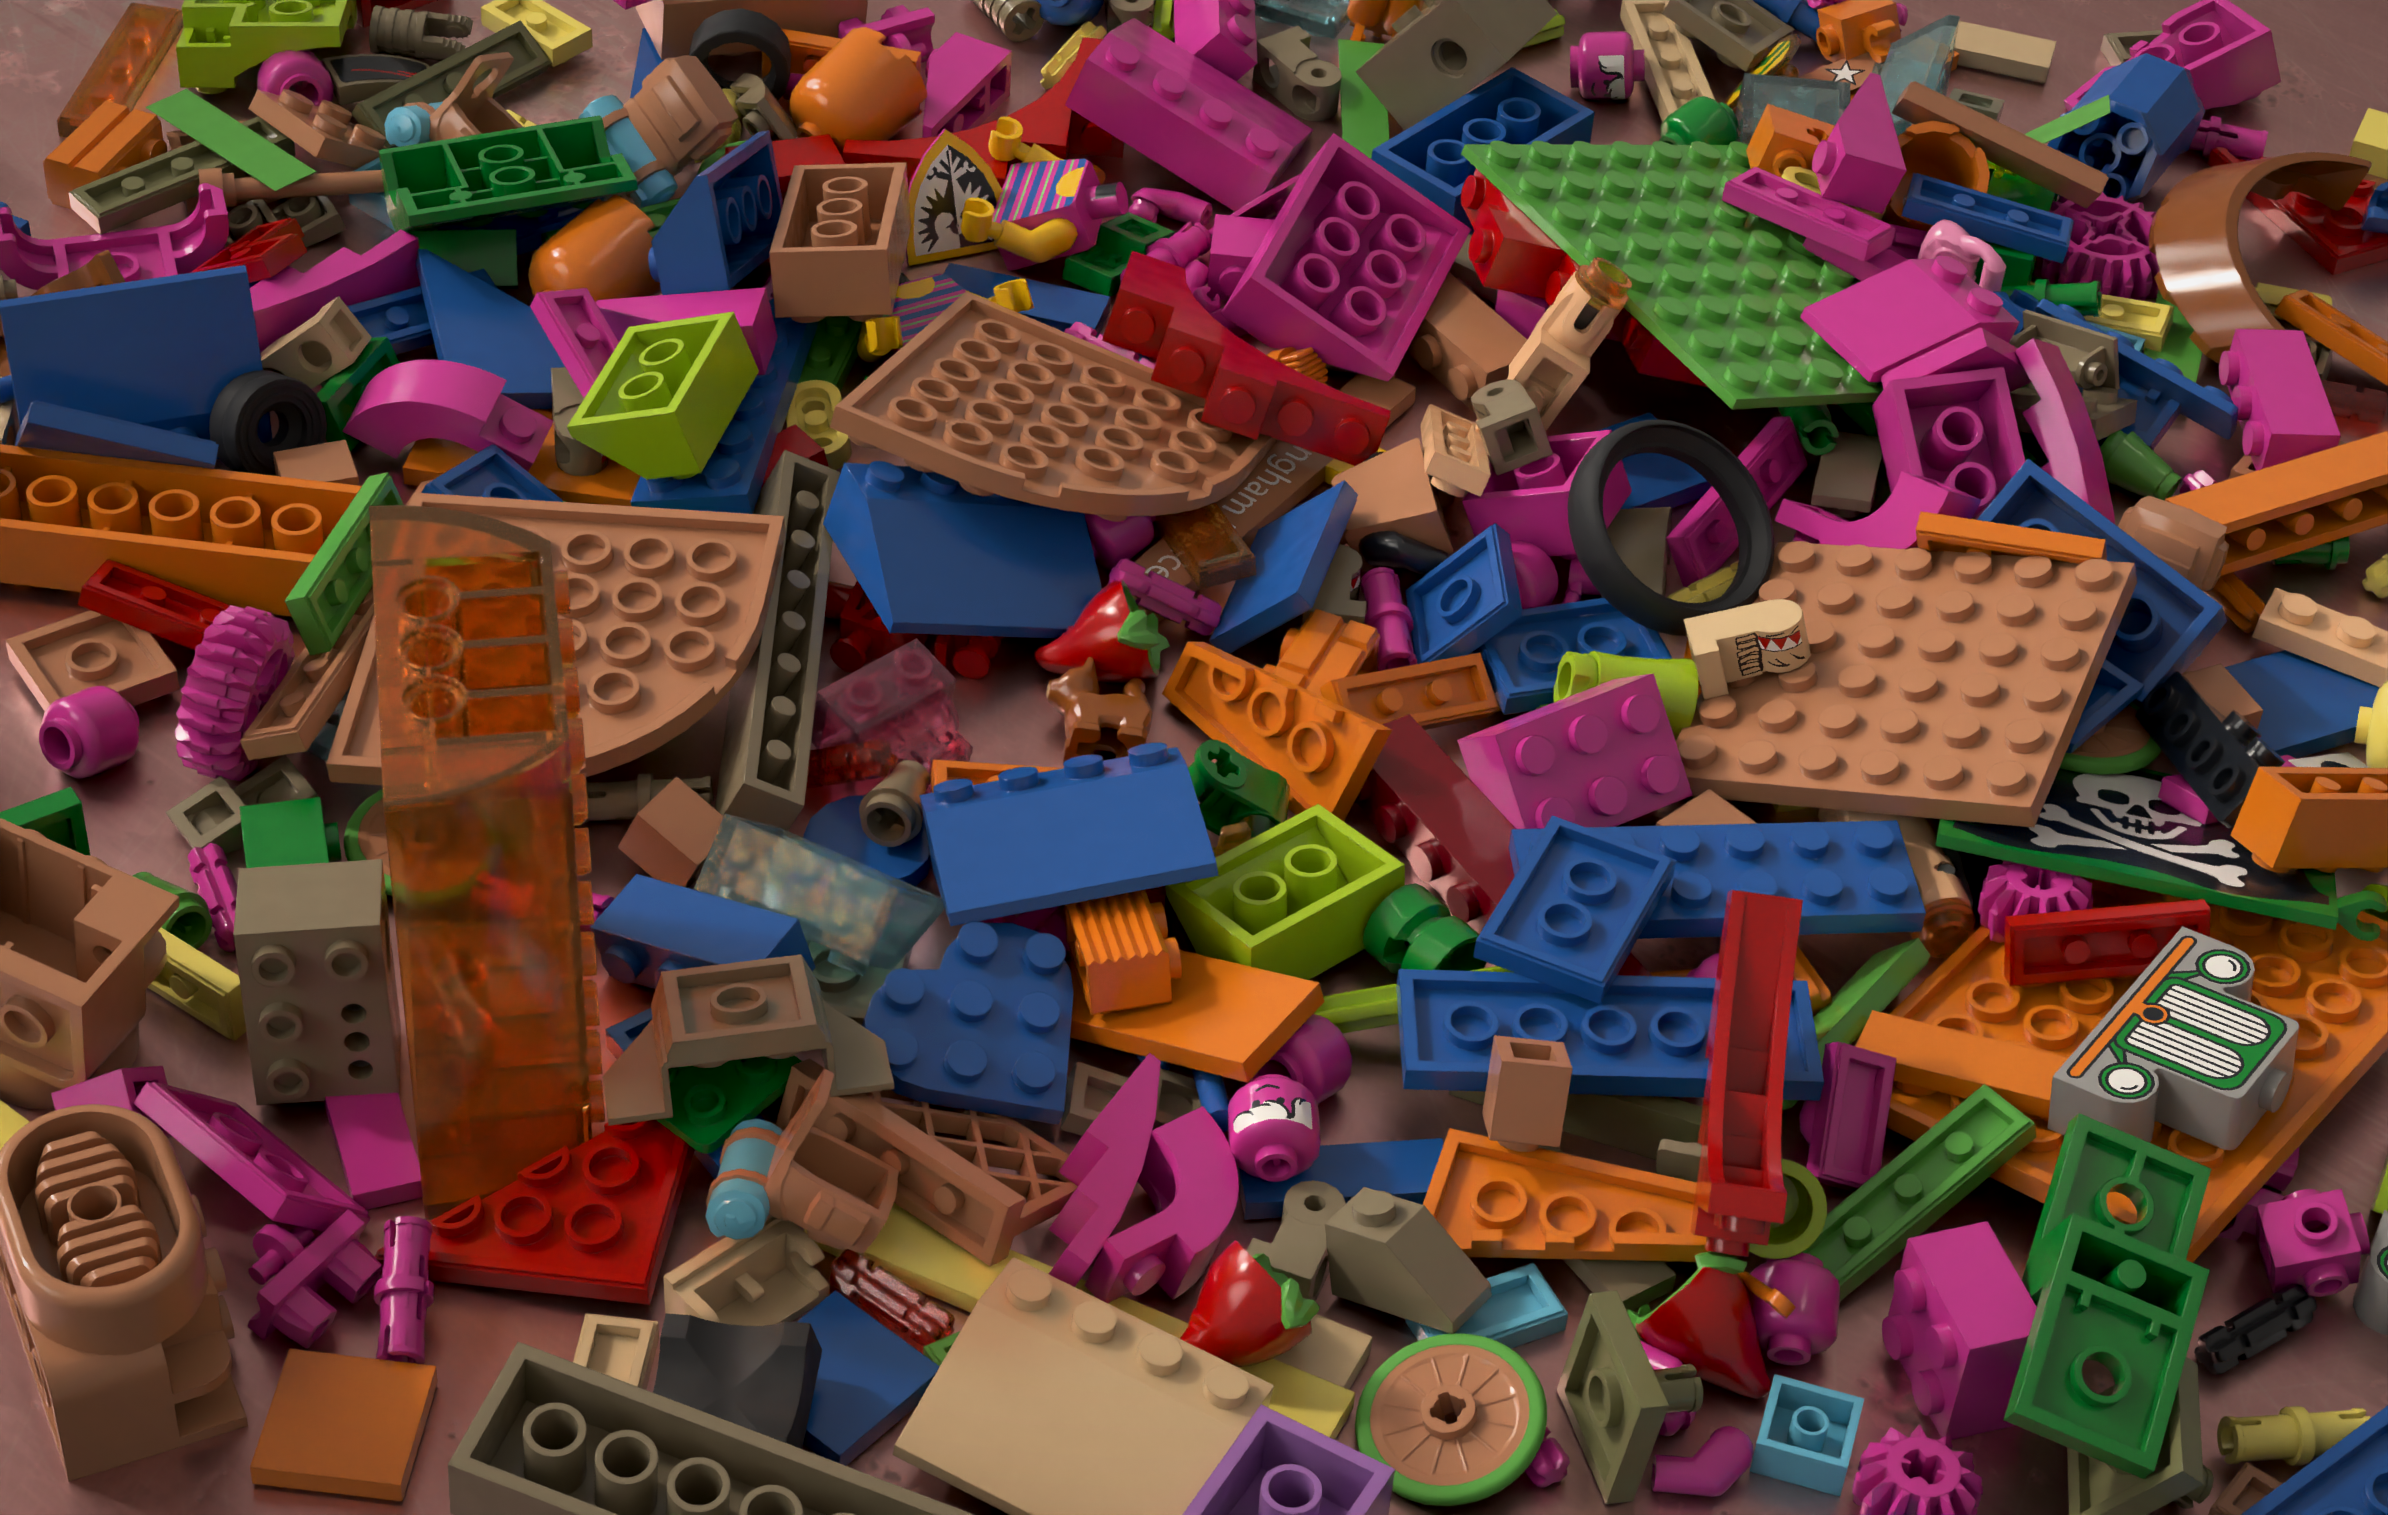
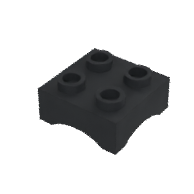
M666 1313L660 1336V1353L653 1393L802 1449L822 1348L811 1323L782 1322L764 1326H742L718 1323L692 1315Z

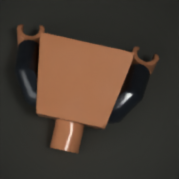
M1419 438L1409 440L1386 452H1375L1362 463L1335 475L1331 481L1333 487L1345 480L1358 494L1357 502L1339 544H1348L1350 548L1359 553L1363 562L1362 571L1368 572L1374 568L1386 567L1407 569L1425 576L1449 557L1448 554L1454 552L1442 507L1452 505L1455 496L1431 484L1433 476L1425 473L1423 448Z

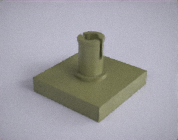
M1617 1290L1589 1294L1556 1389L1605 1504L1631 1502L1634 1500L1666 1413L1699 1411L1703 1402L1702 1382L1700 1377H1695L1697 1370L1692 1364L1653 1370Z
M2188 1357L2185 1359L2155 1471L2144 1479L2067 1447L2069 1515H2148L2172 1501L2183 1509H2190L2193 1507V1500L2200 1504L2209 1496L2213 1487L2214 1477L2212 1471L2203 1465L2197 1363ZM2114 1385L2099 1393V1395L2111 1396Z

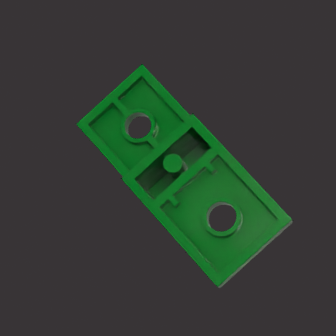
M2080 1113L2068 1122L2022 1277V1282L2037 1308L2004 1421L2142 1479L2155 1471L2210 1272L2209 1269L2187 1261L2186 1258L2211 1168ZM2109 1192L2121 1193L2133 1202L2137 1211L2135 1224L2121 1223L2112 1216L2106 1203ZM2084 1361H2097L2110 1371L2114 1380V1390L2111 1396L2099 1395L2086 1385L2082 1376Z

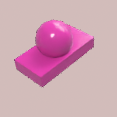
M1839 1041L1825 1044L1822 1062L1824 1085L1820 1101L1805 1100L1799 1114L1800 1131L1810 1146L1807 1169L1814 1174L1820 1183L1855 1192L1880 1171L1897 1058Z

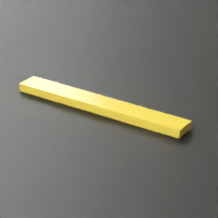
M895 1203L878 1236L863 1254L847 1248L841 1250L814 1241L825 1252L970 1313L977 1301L1013 1257L1047 1274L1053 1268L1011 1249L1006 1259L989 1266ZM1080 1279L1075 1288L1093 1296L1084 1286L1086 1280ZM1124 1296L1108 1303L1179 1339L1188 1328L1187 1322ZM1272 1358L1252 1366L1238 1367L1274 1385L1269 1404L1270 1409L1334 1440L1354 1408L1355 1392Z

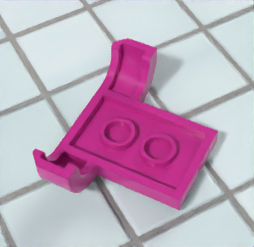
M208 183L200 184L198 186L199 200L195 210L185 220L176 224L108 232L101 235L92 234L49 240L33 238L23 233L16 226L11 209L9 207H1L0 268L10 279H15L16 283L37 291L46 284L84 266L96 254L105 250L110 251L125 282L190 273L223 250L227 242L229 219L223 190Z

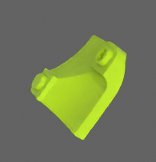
M184 0L182 5L184 28L176 45L180 88H196L198 92L204 94L222 93L228 90V88H235L240 73L265 61L275 53L286 50L300 51L323 47H341L345 31L347 29H354L356 25V0Z

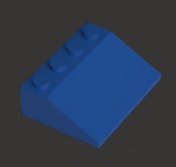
M245 265L0 300V316L19 429L31 402L36 400L211 441L209 433L210 415L215 400L222 389L230 381L244 373L263 370ZM269 412L260 419L258 424V437L262 443L273 439Z
M874 461L870 464L844 463L823 525L889 633L1059 638L1067 631L1068 626L1075 624L1086 605L1102 590L1084 513L1034 505L997 494L991 496L975 495L963 489L959 481L939 473L922 472L910 466H895L885 461Z
M1146 743L1129 749V756L1103 761L1100 755H1082L1066 760L1063 763L1064 768L1038 773L1035 767H1018L1001 772L998 775V781L973 785L969 779L948 780L933 787L934 793L919 795L932 869L950 927L973 921H983L1219 876L1217 862L1188 766L1177 747L1168 749L1165 743Z

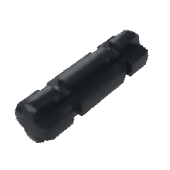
M2287 1285L2272 1294L2273 1298H2265L2224 1322L2225 1326H2216L2199 1336L2198 1347L2194 1350L2197 1361L2204 1363L2210 1373L2223 1374L2238 1365V1359L2246 1360L2288 1336L2286 1331L2294 1332L2312 1322L2313 1311L2317 1309L2314 1296L2308 1295L2302 1285Z

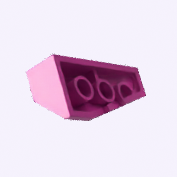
M2201 0L2173 14L2161 23L2163 33L2150 43L2143 40L2138 41L2129 49L2131 58L2127 60L2129 61L2148 53L2189 69L2194 80L2192 84L2197 97H2200L2204 109L2235 105L2242 101L2254 99L2262 91L2281 82L2271 30L2229 0ZM2115 66L2104 68L2064 100L2066 109L2070 111L2075 107L2103 72Z

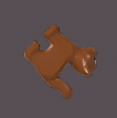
M1088 657L1082 667L1069 669L1061 677L1049 681L1046 690L1047 701L1057 712L1065 716L1064 727L1067 739L1065 740L1063 763L1073 757L1093 755L1095 750L1110 751L1116 755V758L1129 756L1128 750L1132 747L1146 744L1152 722V710L1144 694L1145 684L1141 679L1135 677L1130 679L1122 689L1123 694L1099 695L1100 688L1095 662L1092 657Z

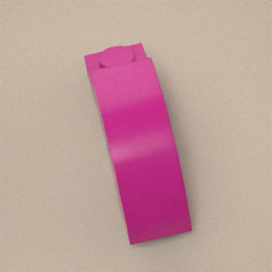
M434 359L413 360L395 364L384 369L368 383L342 432L395 459L398 458L406 445L426 438L454 441L477 452L494 444L529 472L553 424V420L500 394L507 380L493 373L452 361Z
M1901 471L1890 497L1878 510L1863 519L1850 522L1816 506L1783 498L1775 521L1796 530L1793 537L1794 541H1805L1812 544L1845 546L1860 544L1868 547L1910 549L1918 548L1916 526L1920 511L1972 519L1981 499L1934 479Z
M1203 1106L1152 1131L1143 1169L1137 1182L1150 1197L1157 1214L1106 1239L1084 1285L1094 1297L1110 1303L1129 1292L1134 1296L1141 1295L1158 1283L1173 1300L1192 1287L1205 1272L1234 1214L1238 1200L1239 1180L1236 1161L1230 1150V1145L1216 1121Z

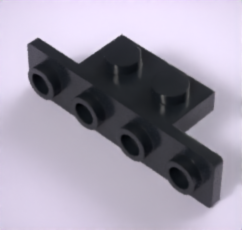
M2178 671L2174 672L2164 683L2157 685L2149 692L2143 706L2135 715L2216 819L2227 828L2235 825L2258 767H2281L2285 763L2269 745L2260 739L2262 734L2247 719L2235 710L2227 717L2222 715L2206 702L2190 681Z

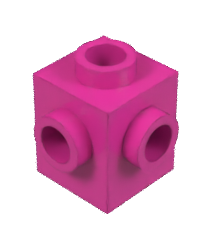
M2303 1189L2290 1193L2281 1201L2257 1205L2256 1240L2272 1294L2287 1285L2299 1284L2302 1285L2309 1295L2322 1297L2336 1294L2344 1290L2349 1284L2359 1283L2361 1255L2370 1254V1242L2362 1214L2360 1212L2349 1214L2342 1189L2321 1192L2316 1189Z

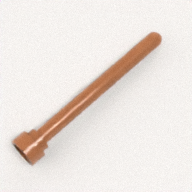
M222 168L198 169L200 184L208 183L223 190L226 207H237L236 201L384 192L381 170L311 174L282 189L274 191L254 177L234 178V173H222Z

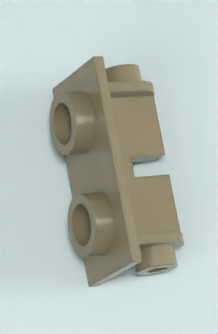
M2027 309L2023 311L2024 330L2012 336L2009 342L2011 345L2019 348L2032 338L2059 347L2074 381L2079 387L2089 389L2093 386L2120 389L2118 338Z

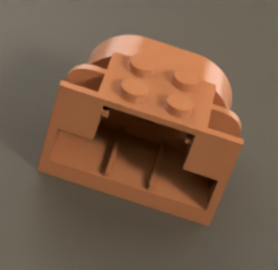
M0 818V1099L25 1108L55 1109L51 1093L121 1068L132 1067L139 1049V1022L146 1012V988L160 974L167 962L166 941L158 930L179 907V896L108 866L97 857L83 855L49 840L38 831L24 829Z
M77 1105L47 1113L19 1129L0 1150V1280L68 1482L248 1426L246 1413L230 1374L232 1359L228 1340L235 1338L233 1323L224 1296H218L219 1292L227 1290V1281L216 1247L205 1249L203 1238L207 1237V1231L199 1201L195 1194H190L173 1147L164 1132L148 1118L134 1111L111 1105Z

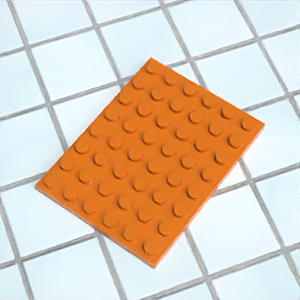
M2082 877L2092 883V895L2094 897L2092 909L2191 900ZM2207 903L2211 909L2210 937L2240 949L2253 961L2255 972L2251 1003L2297 1021L2299 1031L2292 1079L2282 1105L2274 1113L2267 1110L2236 1149L2224 1150L2155 1121L2151 1144L2211 1168L2186 1258L2187 1261L2193 1263L2388 1049L2387 921L2361 911L2357 918L2363 923L2379 925L2381 931L2377 939L2364 941L2351 935L2339 923H2337L2336 930ZM1981 926L1890 1014L2070 1057L2140 975L2009 986L2004 976L2005 942L1997 943L1991 941L1990 930ZM1893 1081L1887 1128L1916 1141L1966 1098ZM2023 1113L2035 1123L2036 1138L1989 1177L2045 1203L2064 1135L2048 1129L2047 1118ZM2109 1192L2106 1203L2112 1216L2121 1223L2135 1224L2137 1211L2133 1202L2121 1193Z

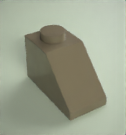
M1363 1187L1325 1223L1332 1295L1450 1334H1454L1492 1296L1489 1281L1424 1205L1392 1196L1385 1191Z

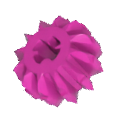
M2004 860L2002 864L1989 866L1987 877L1983 880L1978 911L1981 914L1980 924L1990 930L1991 941L1997 943L2005 942V916L2092 909L2094 901L2092 883L2081 876Z
M1919 1424L1908 1438L1890 1427L1886 1435L1881 1438L1880 1443L1869 1442L1867 1449L1861 1455L1858 1466L1859 1472L1856 1473L1852 1486L1853 1502L1861 1506L1860 1515H1977L1978 1510L1976 1508L1979 1507L1983 1494V1486L1981 1485L1983 1477L1973 1472L1975 1468L1973 1453L1952 1451L1953 1445L1950 1433L1938 1440L1927 1438Z

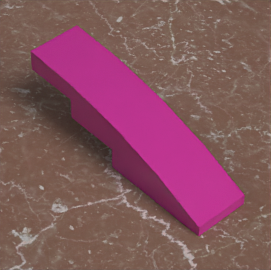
M400 229L362 255L343 247L304 273L287 266L272 278L263 279L252 286L250 293L260 353L283 335L289 334L311 319L323 306L338 296L346 306L420 286L415 265L417 249H419L418 237Z
M2032 338L2014 352L2041 398L2039 402L2022 413L2049 460V463L2041 467V469L2115 524L2114 510L2102 453L2083 397L2059 347Z
M1151 1053L1146 1056L1085 1131L1058 1171L1078 1187L1048 1229L1068 1244V1247L1049 1272V1275L1073 1287L1077 1285L1103 1247L1106 1239L1120 1221L1143 1169L1156 1118L1161 1061Z

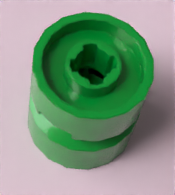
M1417 883L1404 885L1385 898L1370 916L1364 929L1362 943L1365 950L1387 970L1397 975L1399 969L1472 971L1483 969L1487 963L1474 958L1475 943L1479 933L1461 918L1454 915L1451 916L1449 908L1425 887Z

